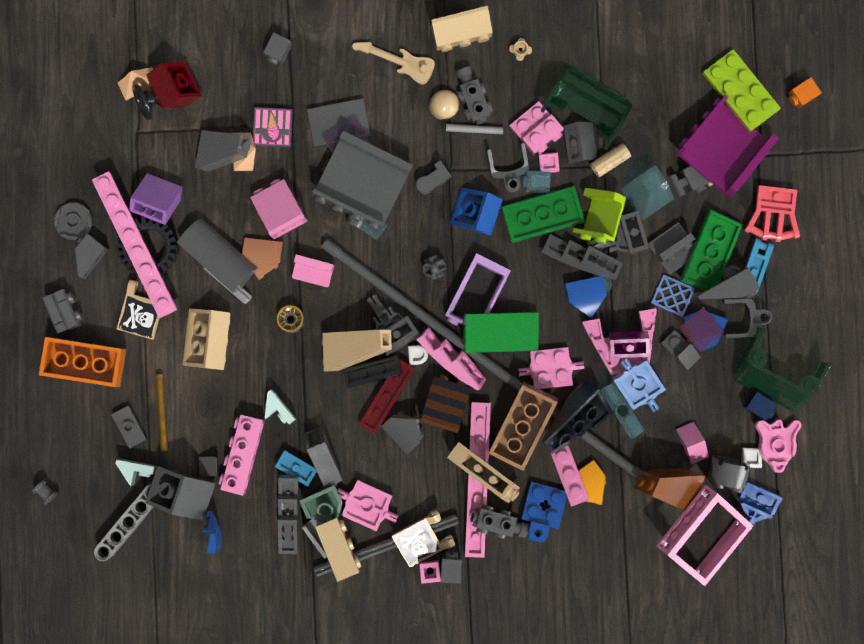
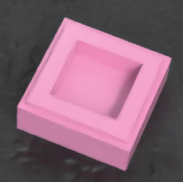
M558 152L538 155L540 174L560 172Z

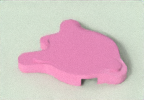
M778 419L770 424L764 420L755 422V428L759 433V453L774 472H783L785 466L789 463L788 461L795 456L797 447L796 435L802 426L798 420H792L785 428L782 421Z

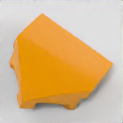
M593 460L578 472L589 497V500L585 502L602 505L606 476Z

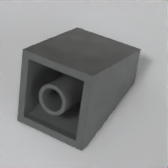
M158 466L145 503L172 515L203 520L215 483Z

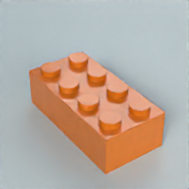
M45 337L39 375L120 387L126 349Z

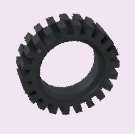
M146 217L134 219L140 232L154 230L163 237L165 252L155 264L160 274L166 273L167 269H171L173 262H176V255L179 253L177 250L179 244L177 243L178 238L167 224L164 225ZM118 236L119 244H117L116 248L119 250L117 254L121 258V263L125 265L127 270L138 275Z

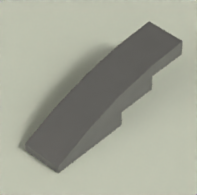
M551 234L548 236L541 251L572 267L616 280L623 264L591 246L584 248L571 240L566 243Z
M279 475L278 554H298V475Z

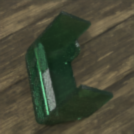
M567 67L552 89L541 112L544 113L548 105L555 111L564 110L565 107L569 108L598 126V135L602 139L608 140L604 147L607 150L628 116L632 103L627 98L576 68Z
M763 327L757 328L756 334L750 338L733 371V379L738 384L753 392L760 393L789 411L796 412L801 410L818 391L831 363H819L813 376H804L796 385L764 368L768 357L767 353L758 347V344L766 329Z

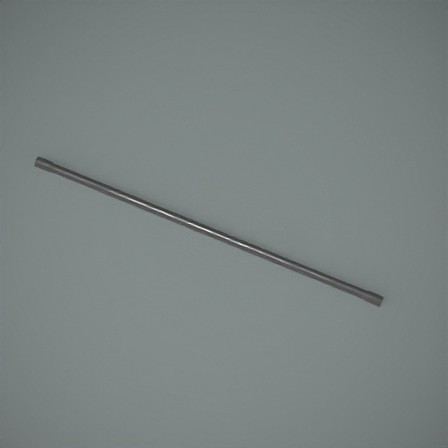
M327 239L323 243L322 249L346 264L463 351V339L353 259L331 240ZM466 353L515 390L519 391L522 382L483 353ZM555 407L551 416L556 418L560 410ZM585 431V435L580 437L627 471L633 478L636 479L640 475L642 469L633 465L590 432Z

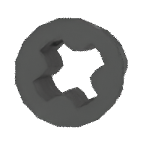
M45 480L41 481L32 490L33 494L36 493L44 501V505L50 503L58 494L46 484Z

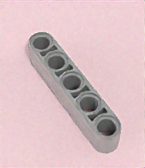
M151 484L145 487L96 546L94 555L98 560L106 561L113 557L154 508L146 504L144 512L138 508L140 501L146 502ZM128 516L133 518V526H128L126 524V518ZM115 531L121 534L120 541L114 539L113 534ZM102 546L108 548V556H104L101 553Z

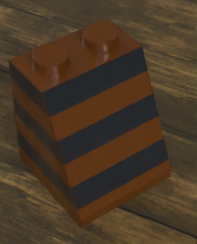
M440 374L438 378L433 377L420 422L458 433L471 388L467 387V384L463 381L450 382L449 377Z

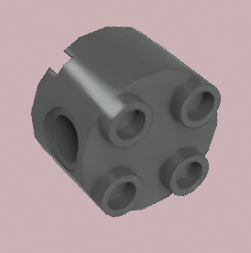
M712 456L707 480L715 488L723 489L725 486L730 487L734 492L742 493L746 486L750 464L744 462L741 465L739 464L740 460L725 456H717L716 458V456Z

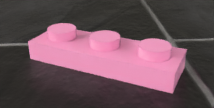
M567 445L551 454L571 507L588 501L589 497L569 446Z

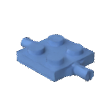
M621 358L619 362L624 367V370L613 377V380L631 408L634 410L641 405L648 404L652 412L658 410L659 406L654 399L666 389L646 358L632 365L627 358H623L624 361Z

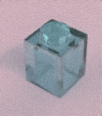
M528 171L527 175L523 176V187H526V192L549 193L551 172Z

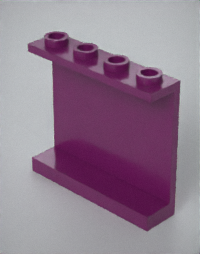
M725 95L721 100L717 98L710 106L713 110L711 112L706 111L701 117L702 123L700 126L696 124L689 132L692 134L690 138L685 137L678 145L681 149L677 152V155L730 198L740 189L779 138L772 134L766 139L755 129L749 133L732 110L724 104L729 97Z

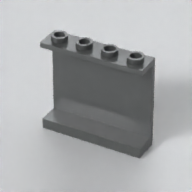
M343 131L316 189L312 192V196L315 197L314 200L324 205L326 202L332 205V209L339 213L344 211L350 214L349 217L359 222L362 220L367 222L368 227L374 230L378 228L382 230L413 165Z

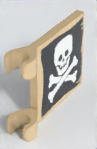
M130 280L117 330L154 340L160 318L150 299L135 295L139 284L138 281Z
M437 510L432 511L425 518L391 535L409 567L455 545L452 535L446 536L439 542L430 524H435L441 520Z

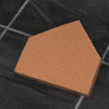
M252 238L244 239L242 255L258 268L254 273L258 280L262 279L272 269L278 268V264L281 261L283 242Z

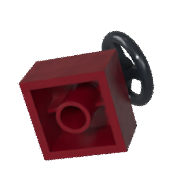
M186 62L162 63L147 73L150 91L144 93L138 84H133L132 86L137 106L147 120L152 119L150 107L158 104L163 109L186 107L202 96Z

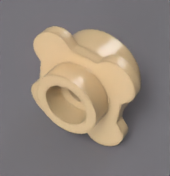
M519 38L514 45L510 46L509 51L515 54L518 61H522L527 54H531L532 48L528 46L525 39Z

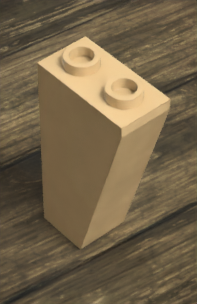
M391 330L323 333L324 371H340L392 350Z
M458 442L447 457L504 501L509 503L514 501L519 495V486Z

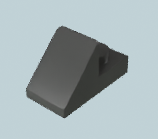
M675 330L660 343L687 371L701 358L693 345L687 343Z

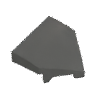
M402 411L397 415H393L381 426L406 454L411 452L424 437L419 427L420 416L410 417Z

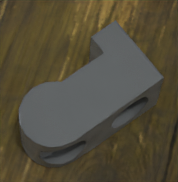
M441 161L434 164L436 169L427 177L423 176L417 180L416 188L420 194L427 195L451 179L450 173Z

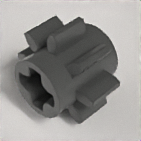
M434 255L424 260L426 264L422 268L425 276L435 280L445 275L443 271L446 269V264L443 259L437 258V255Z

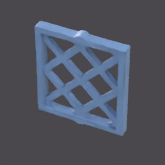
M663 274L651 304L683 317L695 288ZM663 280H665L667 287L661 289L660 286ZM668 280L675 282V284L670 285ZM677 285L680 292L673 294L671 287ZM680 285L687 287L688 289L682 291ZM669 289L671 295L664 297L662 291ZM690 291L688 299H685L684 292ZM660 292L662 299L656 301L657 293ZM681 294L683 301L677 303L675 296ZM669 298H672L674 301V304L671 306H668L666 300ZM664 301L665 306H662L658 303ZM685 303L683 311H680L678 305ZM675 306H676V309H677L678 312H676V311H674V310H672V309H669V308H672V307H675Z

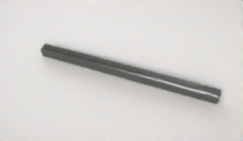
M456 514L442 518L435 524H430L434 533L459 524V519ZM389 538L354 551L353 555L354 557L358 556L361 561L396 548L397 545L393 538ZM329 561L314 567L317 577L333 571Z

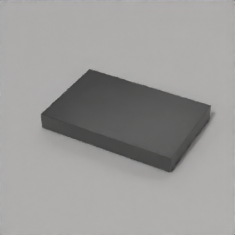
M363 98L307 109L314 147L339 142V140H332L334 137L340 138L343 131L348 133V129L351 127L356 129L355 137L359 139L371 137Z

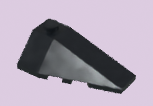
M583 380L570 393L542 440L549 453L553 454L570 444L571 439L576 436L582 437L588 429L597 428L613 413L600 390Z

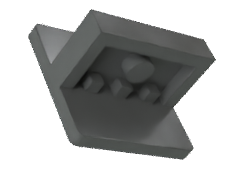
M677 223L649 242L648 246L670 275L687 263L695 238L692 233L687 234L680 223Z

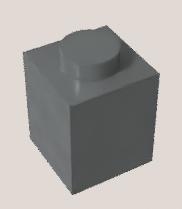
M273 32L263 52L267 58L266 61L277 65V63L283 65L292 47L291 41Z

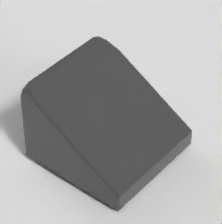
M219 456L199 457V476H219Z

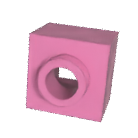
M439 560L420 562L421 584L441 582ZM427 568H433L434 572L432 574H428L426 571Z

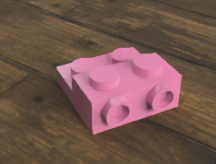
M539 101L509 126L518 138L525 143V146L533 156L537 152L539 155L548 148L547 144L549 142H556L563 136L561 132L564 130L554 116L550 115Z

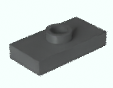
M130 405L111 414L129 448L147 440Z

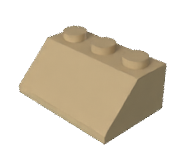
M488 6L431 20V31L436 50L447 52L452 50L454 46L466 47L474 41L479 43L488 41L492 37Z
M189 309L183 366L224 370L230 325L229 312Z

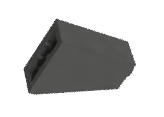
M202 130L195 168L210 172L247 158L248 151L250 150V138L241 134Z
M322 426L304 433L307 451L324 488L337 485L342 481L341 472Z

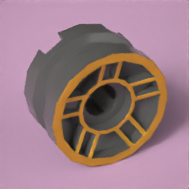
M287 305L278 312L277 323L283 331L295 333L303 327L304 315L298 307ZM288 316L294 317V321L292 323L288 322Z

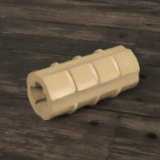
M621 143L590 163V166L599 178L630 158L631 154L627 147Z

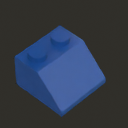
M461 188L450 224L491 236L503 199L488 192Z

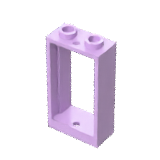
M476 253L445 315L448 317L447 321L456 326L458 323L464 325V319L452 314L476 264L502 276L484 313H490L511 270Z

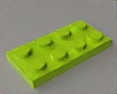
M734 49L702 73L721 98L725 95L729 96L725 103L749 133L781 109Z

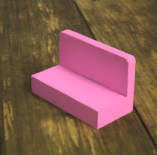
M300 255L295 256L293 279L329 287L334 269L333 264Z

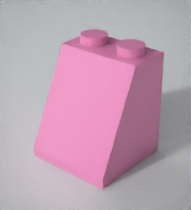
M277 179L271 182L270 187L265 190L260 188L253 192L254 196L250 197L269 235L274 240L307 222L284 179Z

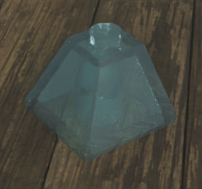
M656 165L621 189L635 211H639L642 221L674 200L666 179Z

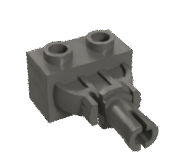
M639 211L621 216L614 242L606 241L604 244L594 241L595 239L587 241L588 246L597 250L611 247L609 248L610 252L617 250L623 253L630 252L633 255L650 250Z
M375 294L372 298L376 305L371 298L367 299L366 302L380 320L379 323L376 317L372 319L376 325V330H391L392 350L385 352L388 357L419 337V333L408 316L404 317L399 313H395L392 307L388 308L392 314L390 315L377 294Z

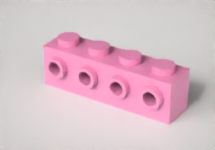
M241 414L240 418H236L234 428L237 430L235 436H232L230 439L229 447H231L230 455H226L224 466L227 467L225 474L222 473L220 476L219 484L222 485L220 490L242 496L245 495L265 420Z

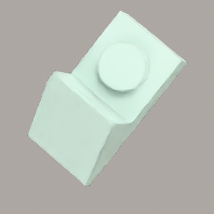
M273 390L268 391L265 419H268L278 411L279 414L277 416L284 424L286 422L288 424L293 423L296 417Z
M117 459L115 463L130 486L135 484L137 472H139L140 476L150 477L151 474L156 473L158 467L125 459Z

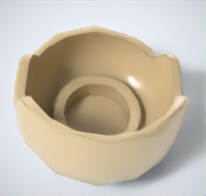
M450 90L438 91L429 101L431 114L440 120L451 118L459 110L460 102L458 96Z

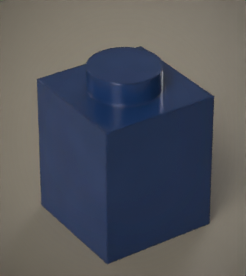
M752 392L743 408L759 419L766 421L774 415L776 411L774 408L777 404L758 392Z

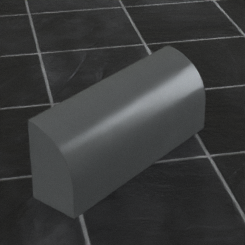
M202 218L195 221L177 241L184 250L232 293L240 291L258 269Z

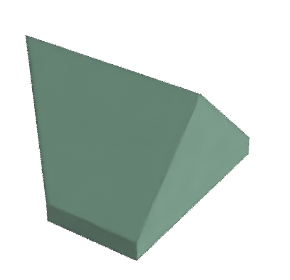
M335 485L300 500L306 517L321 522H328L339 517L343 503Z

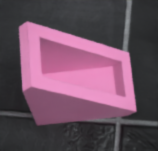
M694 422L676 429L691 465L709 457L705 440Z

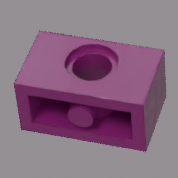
M648 331L609 332L610 357H650Z

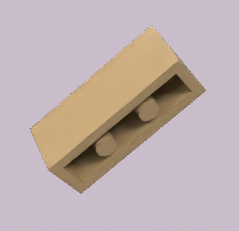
M339 517L316 526L315 528L337 582L359 573V568L362 565L358 556L354 557L352 549H354L351 538L347 539L345 535L347 528L344 521H340Z

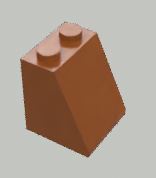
M685 468L642 470L636 478L634 488L685 511L698 495L705 476Z

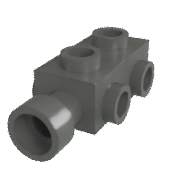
M470 66L456 71L458 79L462 81V85L459 87L460 91L457 94L460 102H465L467 108L464 109L466 119H471L472 123L476 122L477 125L488 122L487 118L491 116L490 112L493 110L490 101L485 100L484 94H486L483 83H479L478 79L473 80ZM474 88L476 93L470 94L469 89ZM476 106H481V107H482V111H481V112H477V111L475 110V107H476Z
M483 505L482 508L477 507L476 511H473L470 521L473 522L472 526L476 527V531L487 534L488 531L495 532L494 536L505 539L506 536L512 537L513 533L525 538L529 531V523L523 521L516 522L517 518L511 516L512 512L501 510L500 513L493 512V507ZM490 517L489 523L486 524L485 519ZM505 522H507L506 529L503 527Z

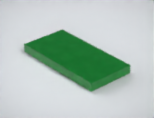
M575 186L501 206L511 244L585 223Z
M711 209L707 210L680 281L702 291L720 283L743 224Z
M539 312L464 314V353L538 351Z

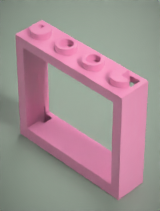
M705 485L656 546L705 586L751 530L753 525L718 493ZM718 502L736 520L697 569L694 570L678 557L676 553Z

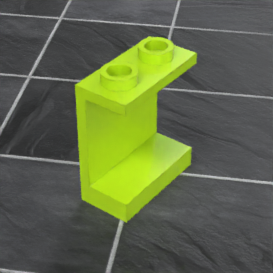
M585 188L583 195L592 199L584 229L574 228L573 232L579 234L580 239L587 241L594 238V241L605 244L606 241L614 242L626 197L616 192Z

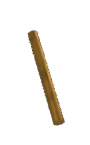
M163 374L155 375L160 450L168 451Z

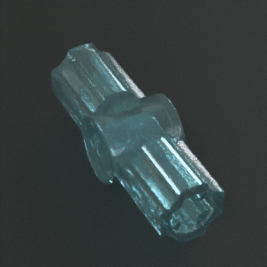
M614 382L600 390L613 415L618 419L630 439L637 437L645 431L633 413L631 406L626 402ZM620 405H624L627 409L626 414L620 416L617 412Z

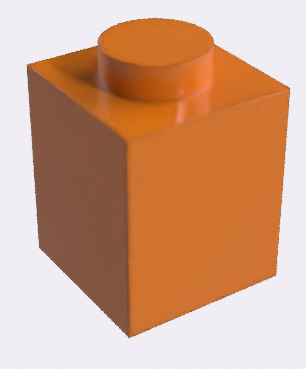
M811 77L788 93L789 101L799 109L822 92Z

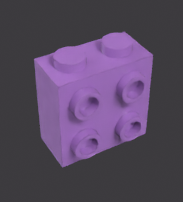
M147 173L131 196L129 211L165 225L181 201L182 187Z

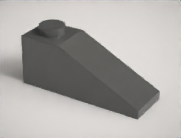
M745 268L696 295L695 298L697 300L742 297L748 299L756 295V290L760 287L750 269Z

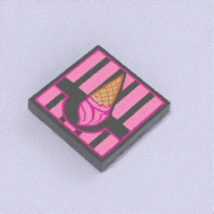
M254 107V145L260 147L291 148L293 109Z

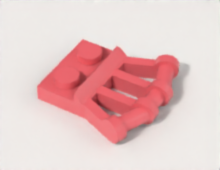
M759 185L757 187L755 211L744 231L747 233L751 232L765 241L773 239L775 242H781V240L792 237L794 239L799 238V229L794 215L797 190ZM761 212H765L763 230L754 226ZM771 213H778L776 232L769 231ZM784 214H786L789 218L791 230L782 232Z

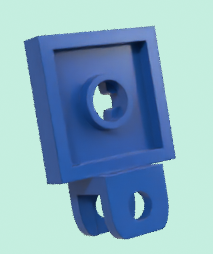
M530 482L521 520L529 521L528 540L543 543L548 537L550 527L559 529L567 499V494L564 490ZM544 500L548 501L547 504L550 505V508H546L545 511L539 506L540 502L543 503ZM536 530H538V531L540 532V536H539V537H536V536H535V531H536Z

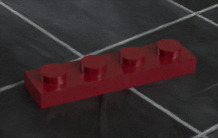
M402 360L400 362L403 374L386 379L359 423L360 426L374 434L378 431L415 368Z

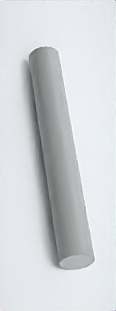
M446 124V131L503 134V127Z

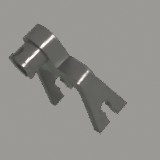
M525 143L520 144L523 166L508 172L496 171L494 169L491 149L486 150L491 176L496 179H503L505 189L509 192H515L519 189V175L529 170ZM510 181H515V188L510 187Z
M752 299L723 300L724 304L745 303L750 314V326L747 333L725 334V338L753 337L756 334L757 325H767L772 320L771 312L765 309L756 310ZM761 314L766 315V321L760 319Z

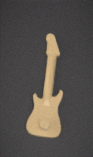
M360 42L352 45L355 51L359 50L367 54L372 53L401 65L402 68L398 69L397 72L409 75L415 82L421 85L429 81L434 70L435 63L432 59L412 56L404 49H400V52L403 54V58L372 46L371 42Z

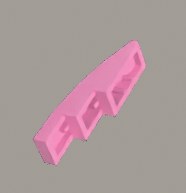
M430 328L425 329L416 340L440 365L477 391L481 389L486 378L463 351L457 353L447 339L440 342Z

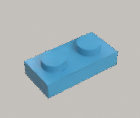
M284 450L275 466L287 475H298V481L306 486H309L317 472L315 467Z

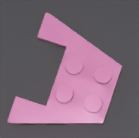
M656 308L638 312L641 330L648 331L650 357L655 316L657 313ZM600 319L582 322L609 374L615 375L623 372L624 367L619 362L621 358L610 357L609 337L603 338ZM650 357L627 358L631 365L644 358L650 364Z

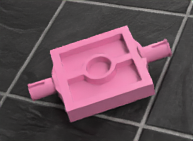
M568 347L530 351V367L518 368V371L521 372L519 376L531 375L534 387L538 389L573 386L572 372L573 370L584 369L583 361L572 363Z
M357 480L354 489L350 493L340 488L338 489L340 498L346 500L345 509L341 516L374 531H377L384 518L394 523L396 522L398 515L388 511L393 495L360 480Z

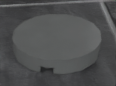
M69 202L57 210L54 217V226L62 237L69 240H79L81 236H86V234L91 232L93 216L86 206L77 202Z

